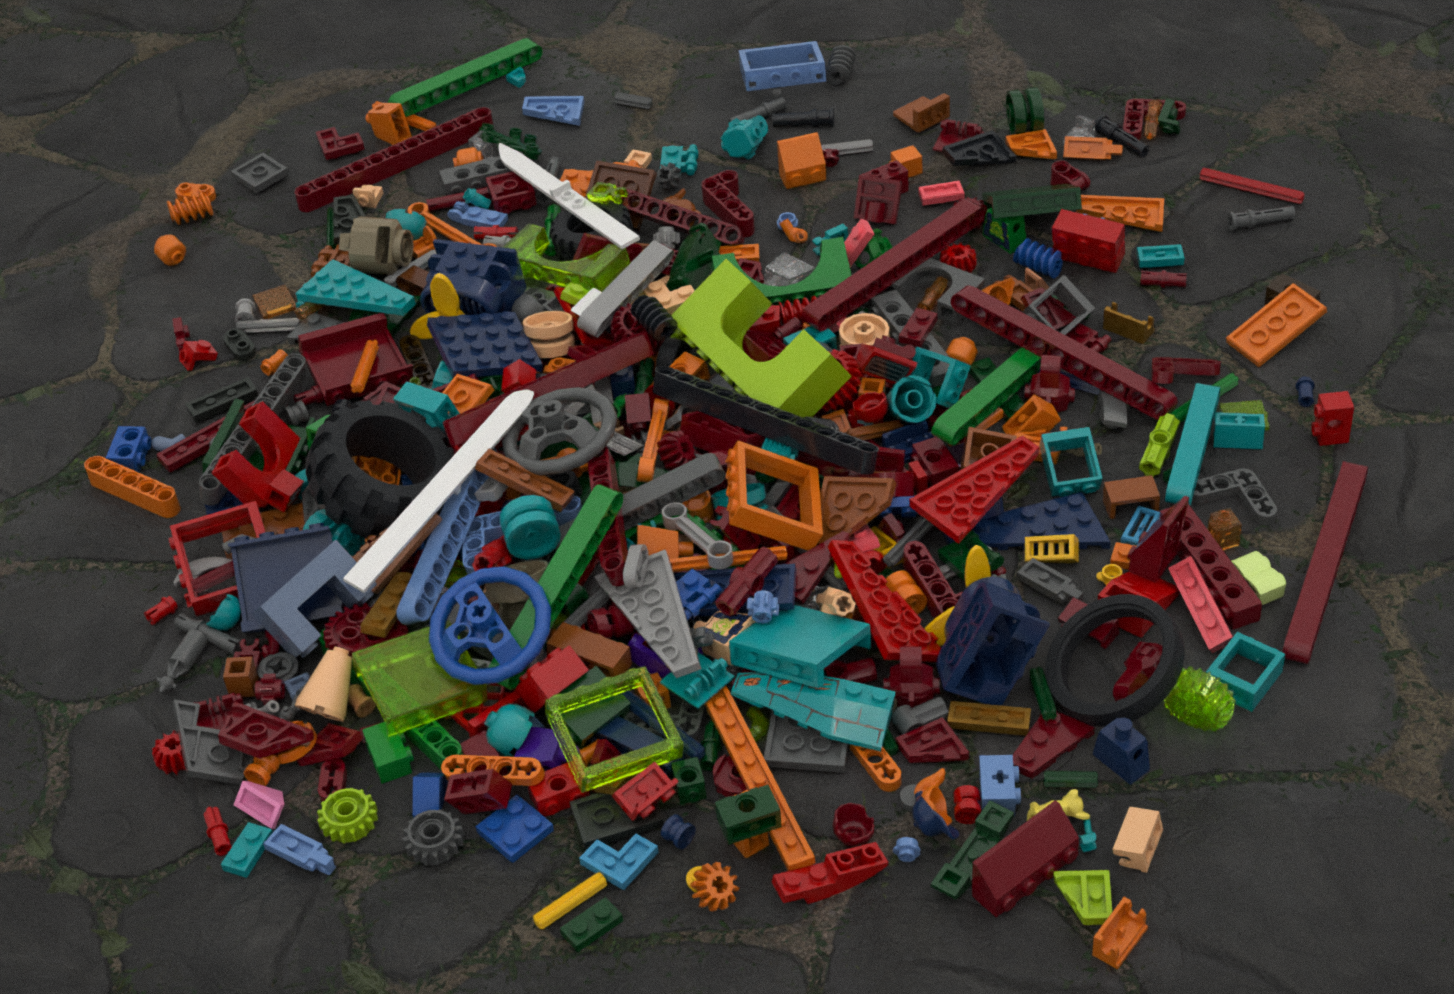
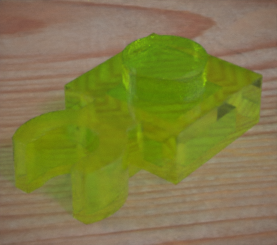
M597 182L587 193L589 201L607 204L610 200L616 204H621V197L628 196L626 188H616V184Z

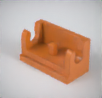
M1123 897L1093 938L1092 956L1116 969H1119L1148 929L1145 910L1142 908L1138 914L1134 913L1131 909L1132 902L1126 897Z

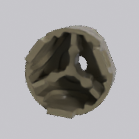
M360 216L353 219L350 233H340L339 250L348 251L351 264L349 267L362 273L393 275L400 266L407 267L412 260L414 248L412 233L410 230L403 229L397 219Z

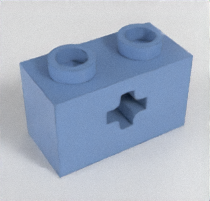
M980 755L979 776L982 810L990 800L1014 812L1015 816L1016 805L1021 804L1020 788H1015V783H1019V766H1013V755Z

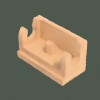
M1129 806L1113 847L1115 855L1125 856L1130 859L1120 858L1119 864L1121 866L1139 869L1141 872L1147 873L1163 832L1159 811Z

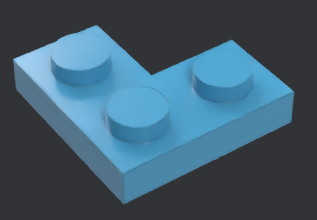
M636 833L619 852L597 839L579 859L582 866L594 873L600 872L607 881L625 890L659 852L657 845Z

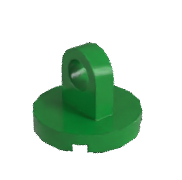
M876 228L873 230V237L854 262L857 267L862 269L893 248L889 239L886 236L882 237L880 235L883 233L880 229ZM863 252H867L870 256L867 264L861 261Z

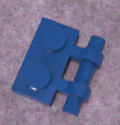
M691 569L676 582L687 621L700 614L699 610L706 604H712L716 600V596L722 592L718 584L715 583L711 587L709 579L694 569Z

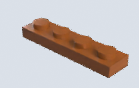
M488 449L476 462L475 470L527 496L536 495L544 497L550 501L553 509L562 512L574 498V490L544 475H536L523 468L518 462L491 449Z

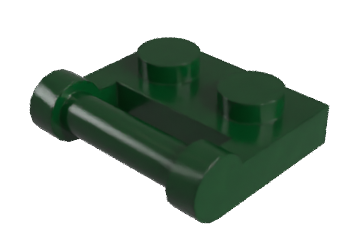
M973 530L959 544L955 541L938 550V558L964 582L966 559L970 552L968 548L978 545L984 549L988 558L990 572L998 569L1004 563V557L998 552H993L979 539V535Z

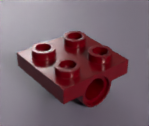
M859 175L854 218L870 222L897 224L902 181Z

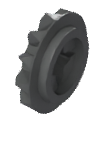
M279 652L264 658L260 662L257 672L261 679L263 674L275 673L274 671H278L282 667L283 670L276 673V678H279V680L283 679L285 682L298 675L299 664L293 655Z

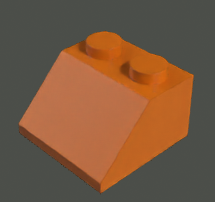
M817 132L777 141L779 176L786 189L826 180V163Z

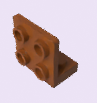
M943 93L931 100L922 96L893 111V116L919 133L950 117V96Z

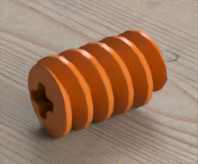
M199 192L198 199L194 194H191V201L186 196H183V203L176 198L175 205L167 201L172 222L175 220L178 225H181L182 218L186 223L189 222L190 216L194 220H197L198 214L205 218L206 211L210 216L214 215L208 192L206 197L202 192Z

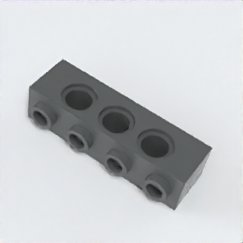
M500 156L439 170L445 195L465 192V189L484 188L487 186L486 177L512 172L502 163Z

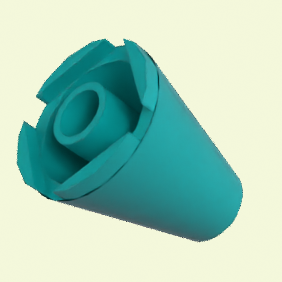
M914 375L898 380L886 396L889 404L886 415L908 423H919L930 417L936 407V395L933 393L929 381Z

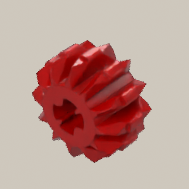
M962 242L959 245L952 243L951 246H947L941 251L940 262L972 274V270L977 265L975 249H971L970 245H962Z
M175 730L170 735L163 733V739L155 740V747L152 748L155 765L159 770L162 769L166 775L172 771L176 775L180 770L186 771L178 733Z

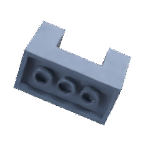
M335 540L252 615L287 653L294 657L300 655L303 658L319 645L316 640L321 634L297 608L324 584L333 591L347 608L352 607L354 604L360 606L374 595L372 589L377 584L374 582L363 593L343 581V578L357 562Z

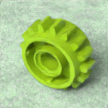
M340 789L330 794L325 801H322V809L317 811L320 829H322L325 837L330 835L333 842H355L366 837L369 831L375 828L373 821H378L376 803L373 801L370 794L365 795L362 789Z

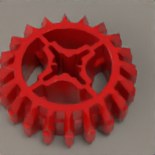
M833 349L832 352H828L851 375V378L819 410L823 409L828 412L830 408L837 410L838 405L845 407V401H852L851 395L858 393L856 387L861 386L859 380L863 377L860 372L861 368L853 356L843 350L839 352Z

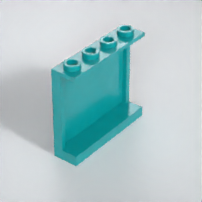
M797 605L792 610H779L778 616L772 615V620L768 623H753L729 641L732 665L815 688H820L824 685L823 669L851 647L856 645L867 649L871 648L870 624Z

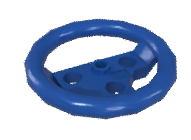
M502 566L482 568L462 577L441 596L430 618L429 643L436 663L452 678L473 685L500 683L517 675L540 654L550 633L551 607L543 587L525 572ZM504 582L519 587L530 597L535 609L534 630L523 649L514 639L480 586ZM478 596V600L467 605L470 598ZM458 602L460 607L456 622L446 629V621L454 605ZM469 630L468 635L464 639H458L460 632ZM503 633V638L499 642L492 643V639L496 634ZM471 646L483 647L490 650L500 665L476 669L463 665L458 660L460 654Z

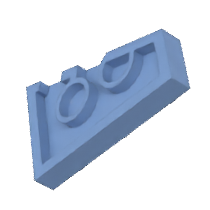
M584 96L525 97L522 107L523 115L580 126L585 103Z

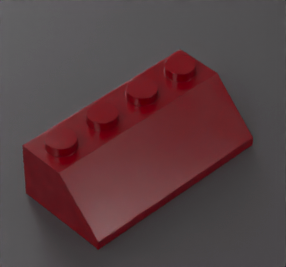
M1053 801L972 862V897L995 917H998L1004 911H1010L1018 900L1025 895H1031L1044 880L1053 878L1054 871H1058L1065 864H1071L1077 858L1079 853V837L1059 802Z

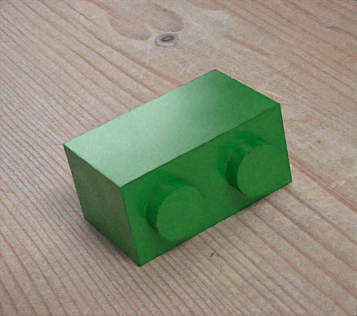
M393 719L362 729L366 747L381 784L412 773L410 762L414 761L411 749L409 746L404 747L403 743H406L404 733L401 727L396 729Z

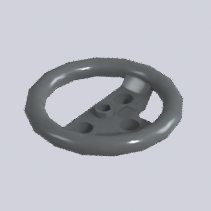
M581 387L557 389L532 400L531 405L522 413L520 419L503 437L502 447L506 457L518 462L523 468L536 475L561 474L584 465L602 452L614 435L618 419L612 401L597 390ZM581 402L593 405L600 411L602 416L599 431L597 432L587 420L564 411L562 404ZM529 424V430L521 436L518 449L517 441L519 434L525 425ZM568 441L575 444L579 449L558 459L540 460L541 452L550 444Z

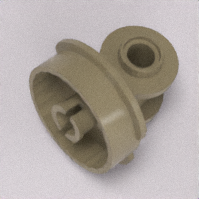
M532 560L505 567L525 572L538 583L549 564L543 560ZM504 582L485 584L486 592L484 594L490 603H499V616L508 630H510L529 596L519 587Z

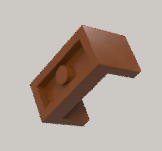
M1152 475L1104 482L1103 502L1110 519H1115L1116 505L1149 501L1152 510L1159 511L1160 494Z

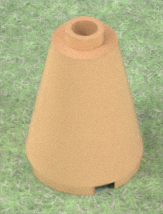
M335 646L333 650H327L297 697L295 707L315 715H322L324 718L344 722L347 713L353 659L348 656V650Z

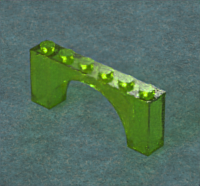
M527 224L502 247L516 249L523 276L567 287L571 282L579 284L589 291L592 288H596L603 292L630 264L626 248L620 249L613 244H608L600 251L578 260L558 262L544 259L542 255L550 243L545 228L533 224Z

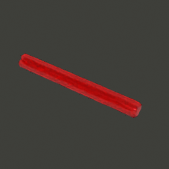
M1202 168L1200 172V180L1296 204H1302L1305 193L1302 191L1208 168Z

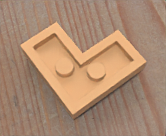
M662 280L651 282L642 292V295L655 297L662 304L663 308L672 314L695 290L691 285L669 291Z

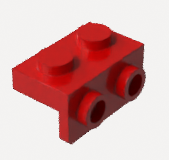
M653 762L614 792L612 797L632 821L640 816L645 819L656 809L654 805L662 800L665 803L676 794L674 788L679 781L676 778L670 780L658 764Z

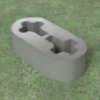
M645 544L631 545L623 571V580L626 588H641L643 585L649 560L648 549Z

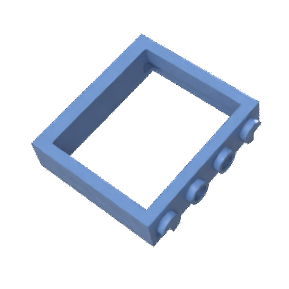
M817 41L738 50L740 70L746 91L826 82L825 61ZM808 54H813L814 58H809ZM816 74H820L821 78H816ZM749 81L756 82V86H750Z

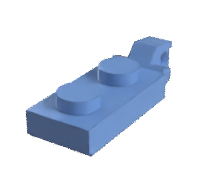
M280 824L263 843L265 850L306 870L313 872L317 869L319 872L330 875L336 868L333 857L328 855L329 853L323 848L322 843L283 824Z

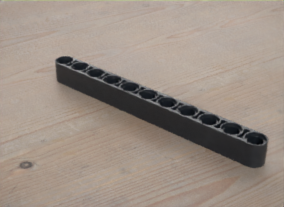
M667 366L655 368L653 393L854 472L865 475L875 472L879 448L872 443Z

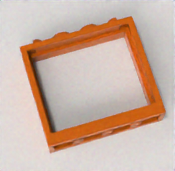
M737 441L733 449L728 450V457L725 460L727 463L726 479H728L726 496H728L729 501L727 505L729 524L807 551L814 548L823 536L818 468ZM746 468L798 485L801 522L747 504Z

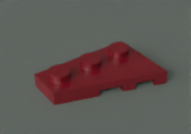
M1056 711L1057 717L1054 720L1045 721L1041 714L1014 752L1013 766H1019L1020 774L1033 779L1054 764L1056 758L1075 749L1077 743L1081 740L1092 737L1095 734V727Z

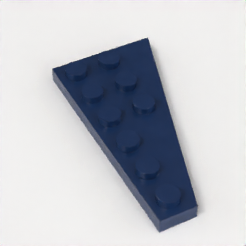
M1082 492L1005 511L1000 515L979 521L972 528L988 547H998V550H1008V547H1021V550H1025V537L1074 534L1079 540V549H1087V545H1101V549H1110L1111 543ZM943 532V536L948 545L955 542L952 538H950ZM1034 543V550H1038V543ZM1045 543V550H1048V543ZM1055 544V549H1059V544Z

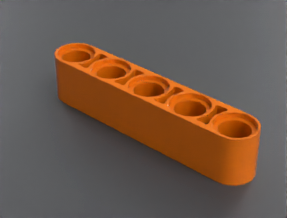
M101 456L90 457L84 463L92 486L165 518H171L179 514L181 507L176 492L171 486Z

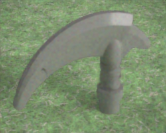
M206 557L189 562L193 579L206 571L216 569L232 561V559ZM178 569L179 573L174 580V586L181 584L179 575L183 574L182 569ZM208 589L198 593L199 596L209 594Z

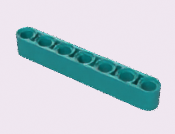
M1200 383L1195 385L1166 490L1165 502L1176 504L1185 495L1189 497L1188 504L1191 506L1219 401L1220 387Z

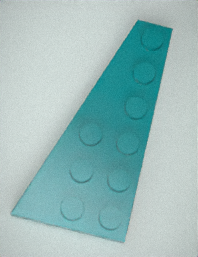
M334 259L295 293L298 301L404 316L416 304L414 296Z

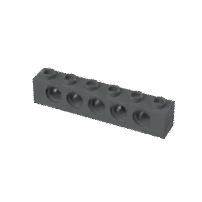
M897 290L873 297L870 313L880 316L887 321L890 338L896 340L895 344L904 347L907 344L899 343V334L914 311ZM929 333L920 348L949 357L932 334ZM939 360L935 361L928 380L931 388L943 384L950 364Z

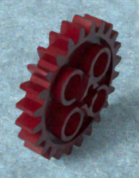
M364 603L363 607L360 608L357 604H354V609L351 610L344 607V613L336 611V617H329V623H325V630H323L325 647L329 648V650H333L334 646L348 650V656L353 658L354 665L364 661L365 666H367L371 660L378 664L380 658L388 661V655L396 657L397 650L402 651L403 644H407L408 626L400 623L398 619L385 638L361 633V623L372 608L368 607L367 603Z

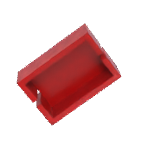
M1061 209L1052 226L1054 253L1057 250L1061 251L1062 260L1098 268L1103 271L1117 272L1125 255V224Z

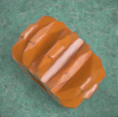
M715 862L712 866L707 863L702 865V871L698 870L693 874L697 881L691 882L690 886L696 889L697 892L692 895V898L701 899L699 907L703 908L708 905L709 911L714 912L718 908L724 910L728 908V903L735 902L736 897L733 893L739 891L740 887L733 885V881L738 876L729 875L731 867L725 866L722 868L720 862Z

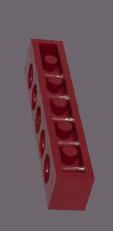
M1188 504L1177 555L1181 561L1189 556L1194 559L1222 616L1232 630L1260 621L1262 602ZM1170 508L1161 510V511H1160V517H1161L1164 513H1166Z

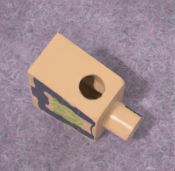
M718 611L707 622L697 621L693 628L705 627V635L709 633L714 634L713 644L701 647L705 654L718 660L723 658L728 665L733 666L730 659L729 641L756 621L752 619V616H748V614L736 613L729 617L724 615L722 611Z

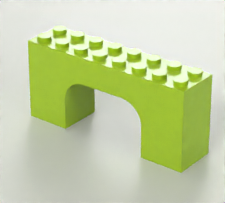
M725 259L671 315L678 323L675 332L681 337L686 335L683 339L693 349L698 347L695 351L705 361L710 358L711 360L708 364L718 373L723 371L720 375L731 386L736 383L733 388L738 393L745 396L748 395L750 398L800 417H813L851 378V375L804 329L775 358L766 362L752 360L743 351L744 335L772 303L743 273Z

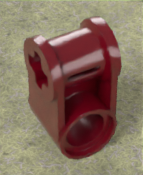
M1056 161L1052 164L1051 185L1070 184L1080 187V190H1086L1090 187V179L1087 174L1071 166L1068 162Z

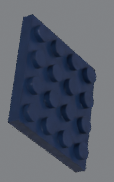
M504 311L494 314H462L459 316L428 318L427 327L452 379L456 374L463 376L475 374L476 377L503 375V369L519 359L536 369V372H541L542 362L531 341L526 336L515 312Z

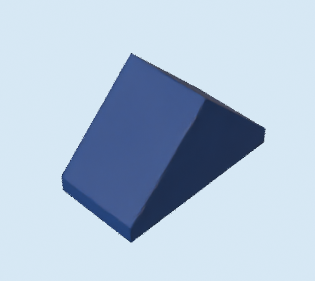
M422 772L413 777V818L424 811L443 808L448 780L443 773Z

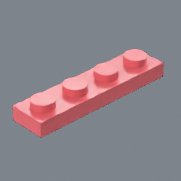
M1189 556L1168 569L1208 649L1213 654L1226 647L1233 638V635L1194 559Z

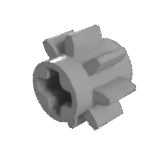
M659 227L658 233L653 234V240L675 249V245L680 243V233H675L674 227Z

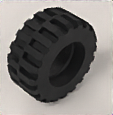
M603 197L587 199L635 233L629 211L621 202L615 201L612 198L604 199ZM564 209L553 220L550 236L559 262L569 269L583 234L602 235Z

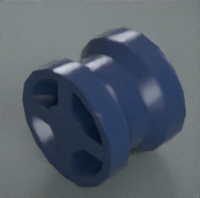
M674 814L663 825L661 837L666 841H673L674 846L678 849H684L693 840L696 827L691 823H684L682 817Z

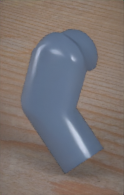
M180 434L173 439L156 436L152 439L151 446L156 451L161 452L185 439V436Z

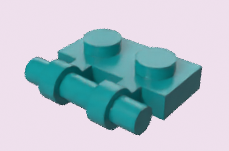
M691 144L687 151H683V146L671 145L662 147L660 165L668 166L670 162L675 164V167L680 168L681 172H686L690 176L694 175L697 170L698 163L696 160L699 155L697 146Z

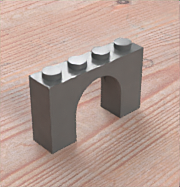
M930 258L883 291L897 290L904 299L913 289L922 285L934 284L945 287L948 290L937 301L938 319L957 326L965 316L952 308L950 303L951 297L968 285L974 286L979 290L984 289L985 278Z

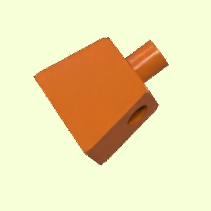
M380 103L368 111L365 119L368 124H371L374 135L377 138L394 145L412 137L400 103Z
M637 525V545L645 544L649 555L666 549L669 559L693 556V541L678 542V531Z

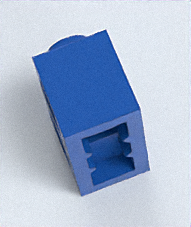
M118 426L106 459L139 473L141 467L145 464L146 454L151 449L152 440L148 436L146 428Z

